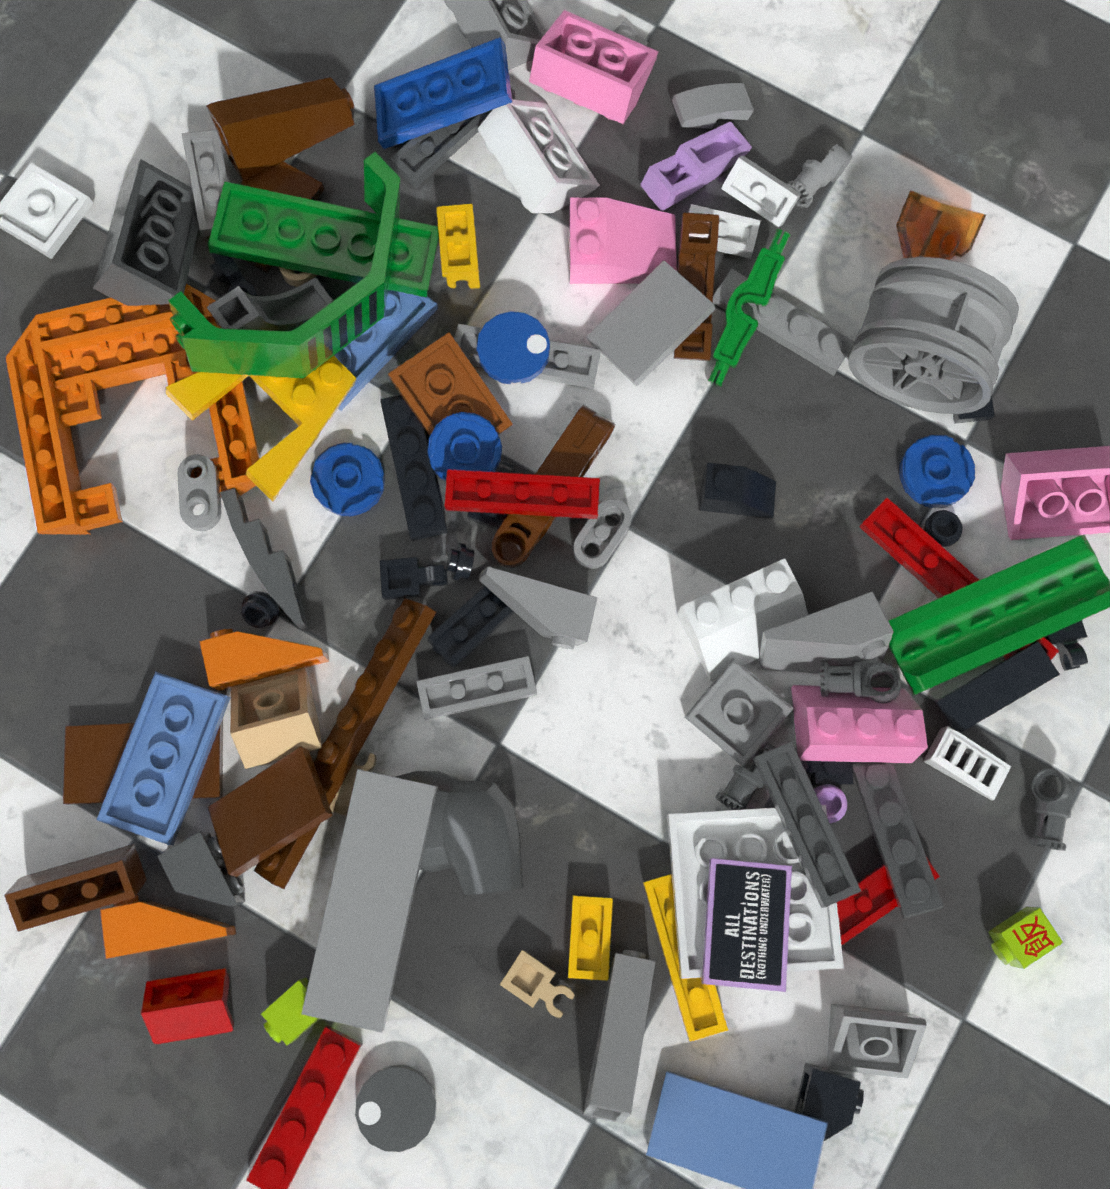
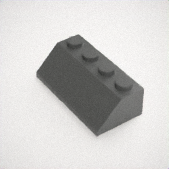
M142 159L138 161L121 185L93 289L127 306L169 304L168 300L181 291L184 294L199 230L192 187Z

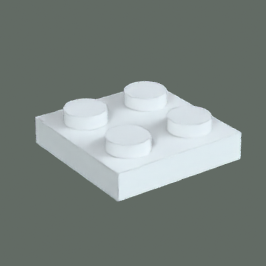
M31 162L0 202V228L52 259L93 205V202L89 196Z

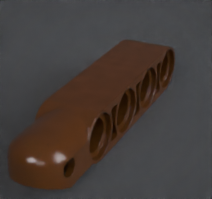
M582 405L535 474L584 477L610 438L616 424L604 416L601 417L596 411L586 405ZM509 514L494 535L492 541V554L495 560L501 566L507 568H515L522 565L537 543L544 537L556 517Z

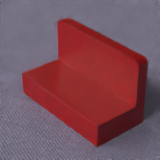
M226 968L146 981L141 1015L154 1044L233 1031L234 1022L227 1006L230 978Z

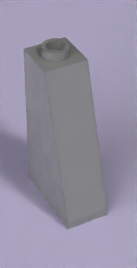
M624 950L623 954L615 953L612 960L583 1115L623 1123L632 1112L655 961L646 960L644 953Z

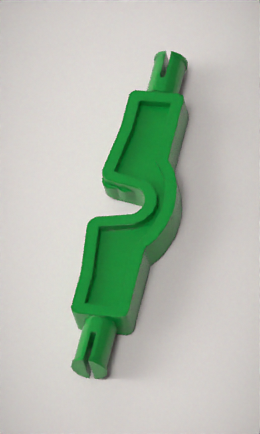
M776 229L769 248L761 249L748 279L735 289L728 301L726 308L727 325L713 353V359L716 360L709 379H707L708 382L713 384L720 371L715 383L716 386L722 387L729 368L737 366L744 349L758 328V321L742 311V306L745 303H753L762 307L769 304L776 279L785 261V257L781 254L791 236L786 231L778 244L783 230Z

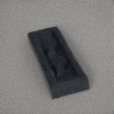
M1035 641L935 702L951 727L957 732L962 733L1060 674L1040 643Z

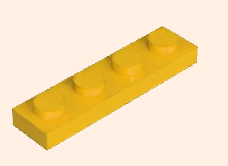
M672 874L643 882L689 1042L728 1031L716 986L701 984L702 978H680Z

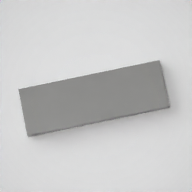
M357 769L301 1014L383 1032L438 786Z

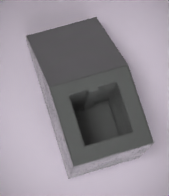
M198 832L157 856L175 892L229 907L239 906L245 902L241 894L245 891L244 884L240 876L235 877L228 874L216 835L212 837L210 833Z

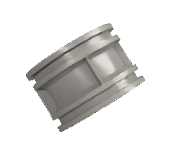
M930 257L904 258L891 262L881 269L876 279L875 288L869 299L866 317L862 328L855 338L854 347L848 358L849 369L854 377L865 387L892 402L906 407L941 414H962L981 409L991 399L993 386L996 383L999 372L997 364L1003 347L1011 338L1013 325L1018 317L1019 306L1016 297L1007 286L995 277L960 262Z

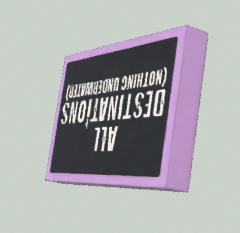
M715 858L709 859L701 984L786 992L792 866Z

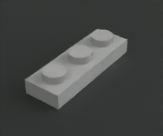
M216 130L182 133L201 237L211 235L224 181L228 182L221 142Z
M529 656L416 681L425 720L537 695Z

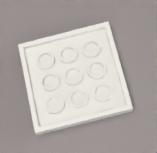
M821 805L827 817L826 805ZM776 808L667 815L681 979L702 978L709 859L711 858L792 866L787 972L844 969L837 902L821 908Z

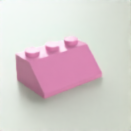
M564 10L535 47L529 82L542 87L545 91L553 92L573 101L579 106H584L602 114L610 120L624 124L639 100L656 61L658 51Z
M1110 446L1006 453L1001 490L1009 538L1011 540L1110 533Z
M793 685L791 688L797 755L800 761L913 763L928 748L923 710L905 688H901L897 698L888 703H878L869 697H856L854 693H830L828 697H822L820 686ZM873 688V689H875L876 691H879V692H885V691L890 690L891 688Z

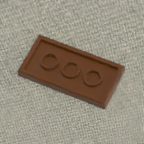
M223 720L192 799L223 797ZM135 723L65 726L63 804H94L104 802Z

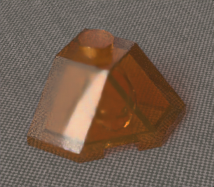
M910 190L896 223L903 259L930 257L951 260L954 256L963 257L972 249L986 214L931 195Z

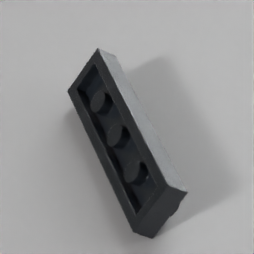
M402 395L380 399L410 539L415 541L446 534L448 532L436 478L427 455L428 443L425 429Z

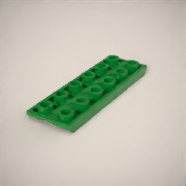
M1084 534L889 620L888 622L894 631L889 648L914 696L1110 608V581L1102 570L1098 558Z

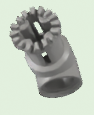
M835 144L832 147L834 151L829 150V154H826L825 159L821 163L817 160L808 159L802 165V172L794 181L787 183L788 186L801 193L796 206L808 208L813 202L812 196L820 187H825L830 181L834 183L844 172L853 155Z

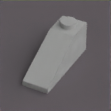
M487 567L480 573L479 581L541 636L552 639V645L564 649H574L575 645L578 646L588 642L597 597L492 567Z

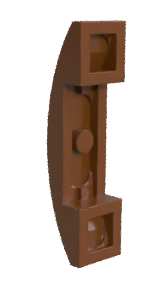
M683 213L677 272L713 303L719 215ZM712 313L673 351V359L710 361Z

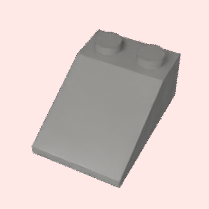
M872 591L764 631L759 664L762 669L820 673L821 662L840 666H854L855 662L882 663L894 631Z

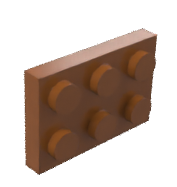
M450 332L388 373V377L429 435H431L439 422L447 416L459 412L475 413L487 419L494 426L498 435L513 425Z

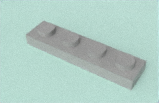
M731 269L713 295V304L726 311L732 293L748 278ZM774 293L771 295L769 304L765 307L753 303H745L742 306V311L758 321V331L833 376L854 345L853 340Z
M458 324L454 340L472 366L482 368L477 353L478 335L482 328ZM549 340V361L542 373L535 378L594 389L601 350Z

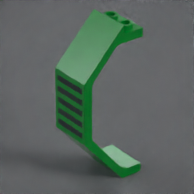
M376 152L364 159V200L381 218L370 273L292 331L241 330L215 327L180 291L168 300L173 314L170 321L178 331L175 337L186 352L192 372L305 378L384 318L399 224L400 177Z

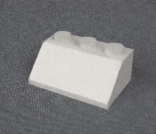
M512 99V103L493 109L478 127V131L485 140L486 148L496 157L503 168L504 176L514 185L521 196L522 204L531 213H554L569 205L570 198H582L600 186L546 103Z
M784 558L682 605L677 615L709 680L713 681L733 658L742 666L760 658L764 631L805 617L808 613L802 590Z

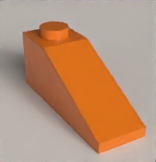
M233 629L215 631L210 634V639L199 641L209 686L218 691L329 662L328 654L322 648L238 631L233 632Z
M138 895L135 898L115 903L112 908L100 910L106 959L236 934V929L233 925L153 901L139 902Z

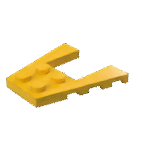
M335 356L331 357L305 378L198 372L168 385L165 388V392L193 421L245 378L250 376L282 408L298 427L246 471V476L273 502L278 497L287 480L291 478L298 468L300 461L309 448L313 446L322 429L333 417L355 385L356 377Z

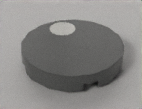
M397 1065L377 1070L365 1081L356 1098L355 1117L360 1132L371 1145L383 1151L402 1152L416 1147L429 1134L436 1119L437 1101L433 1086L421 1072L409 1066Z

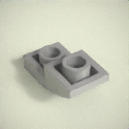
M725 83L698 87L675 94L672 98L681 127L712 129L717 119L748 120L754 111L744 83Z

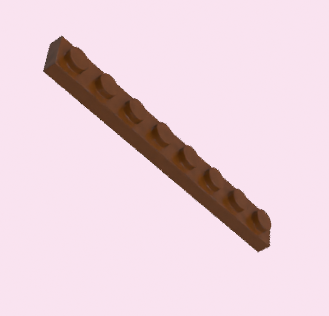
M404 598L400 607L396 609L391 624L382 640L377 643L371 660L357 679L355 689L345 707L338 713L336 723L326 741L318 750L314 765L329 805L333 802L436 613L424 604ZM319 825L258 863L254 872L272 885L285 889Z

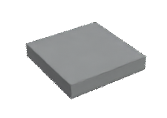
M733 658L684 718L740 765L745 767L794 708Z

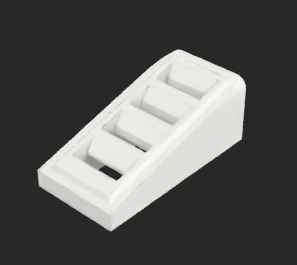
M948 726L940 728L923 761L990 800L995 799L1011 768L1010 765ZM953 744L957 748L950 761H948L944 757L950 745ZM965 751L970 755L963 769L957 767V764ZM979 759L983 763L974 778L969 774L976 760ZM992 766L997 770L989 786H986L982 781L989 767Z

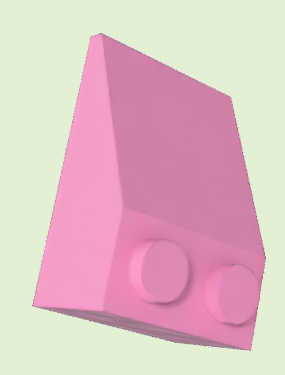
M570 198V284H640L663 260L677 271L676 221L674 214L610 198Z

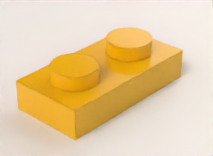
M573 896L568 978L608 981L613 898Z

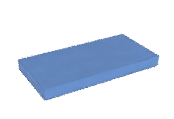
M388 290L384 318L334 355L356 377L355 385L338 408L340 411L351 402L438 309L437 303L428 296L426 298Z
M155 672L97 820L174 846L231 697Z
M668 1071L665 1075L646 1155L743 1189H814L828 1122Z

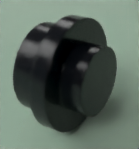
M939 510L932 513L926 519L924 531L942 547H949L960 539L963 527L956 514L947 510Z
M459 543L457 549H450L446 571H451L452 580L458 581L460 577L468 579L471 574L475 552L473 549L466 548V544Z
M253 591L243 599L241 614L245 622L250 626L263 628L272 625L277 620L279 607L276 601L267 593Z

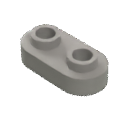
M200 454L190 455L180 463L177 472L180 515L190 528L196 531H207L214 528L221 518L219 472L216 465L208 457ZM194 468H202V474L199 477L191 478V472ZM198 504H204L205 509L203 513L194 515V507Z
M608 499L598 505V519H589L574 541L573 553L576 561L581 566L588 569L599 568L608 561L629 530L632 519L631 511L624 502L617 499ZM608 516H615L618 518L619 523L616 526H610L606 523L605 519ZM593 545L598 548L599 553L596 556H589L585 552L586 547Z

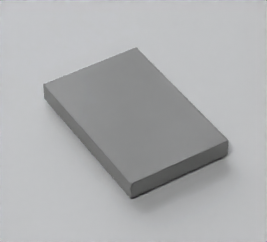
M663 260L586 338L596 349H600L601 354L635 386H638L715 310V306Z

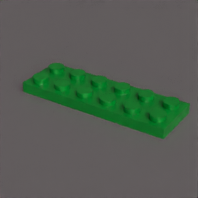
M224 181L208 248L209 252L358 283L371 271L381 218L372 212ZM399 218L388 290L427 298L439 241L438 226Z

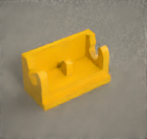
M473 204L438 206L437 219L442 277H446L450 288H456V281L466 280L471 289L480 288Z

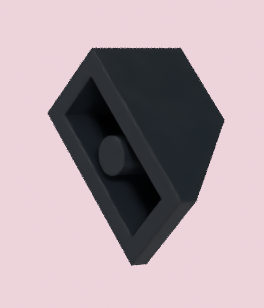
M707 462L702 475L699 511L773 519L777 481L745 466Z
M805 1063L795 1111L827 1121L828 1124L824 1141L850 1126L853 1122L854 1114L860 1113L864 1100V1091L860 1089L861 1082L851 1075Z

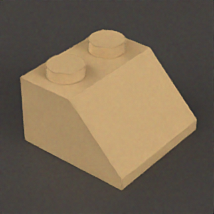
M305 667L231 687L230 734L245 769L258 765H267L273 761L280 760L300 746L308 749L309 752L321 748L320 724Z

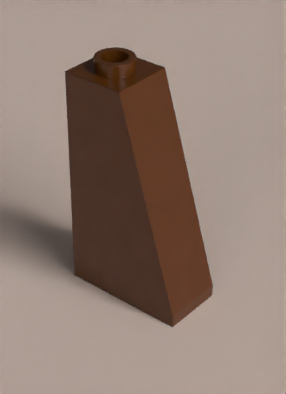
M331 77L212 102L206 105L228 160L243 181L355 125L351 109L354 108L353 100L347 89H340Z

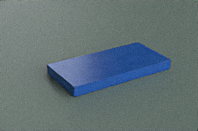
M499 37L374 85L378 142L383 149L512 103L506 45L502 38Z

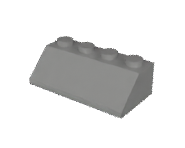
M444 0L446 6L453 12L458 21L460 32L467 38L472 48L501 37L506 45L508 70L533 60L535 47L545 35V32L527 0Z

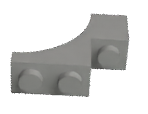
M315 277L295 289L265 297L249 295L238 286L207 306L219 328L292 331L332 303L333 300Z

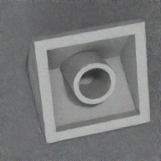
M831 1004L827 1067L831 1070L908 1078L927 1026L926 1020L911 1013Z

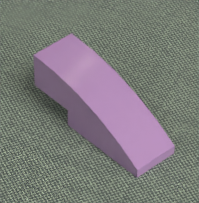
M730 121L681 144L675 155L650 166L640 186L657 207L663 211L717 178L733 166L740 156H745L749 153L752 146Z

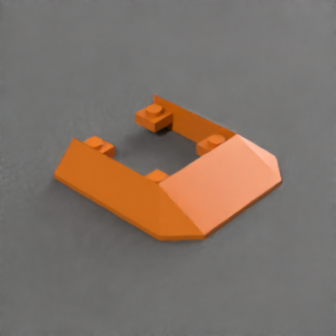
M186 284L184 295L213 326L219 328L207 308L216 300ZM106 298L35 315L5 357L37 532L39 534L91 535V529L123 522L116 487L112 483L82 490L70 426L102 419L97 394L98 390L165 374L168 385H171L198 373L191 371L186 352L175 337L178 331L170 321L173 314L169 304L127 306L113 298ZM243 381L209 407L219 457L210 460L216 465L219 472L220 492L235 488L241 496L256 486L246 476V471L260 459ZM194 468L191 472V478L199 477L202 474V468Z

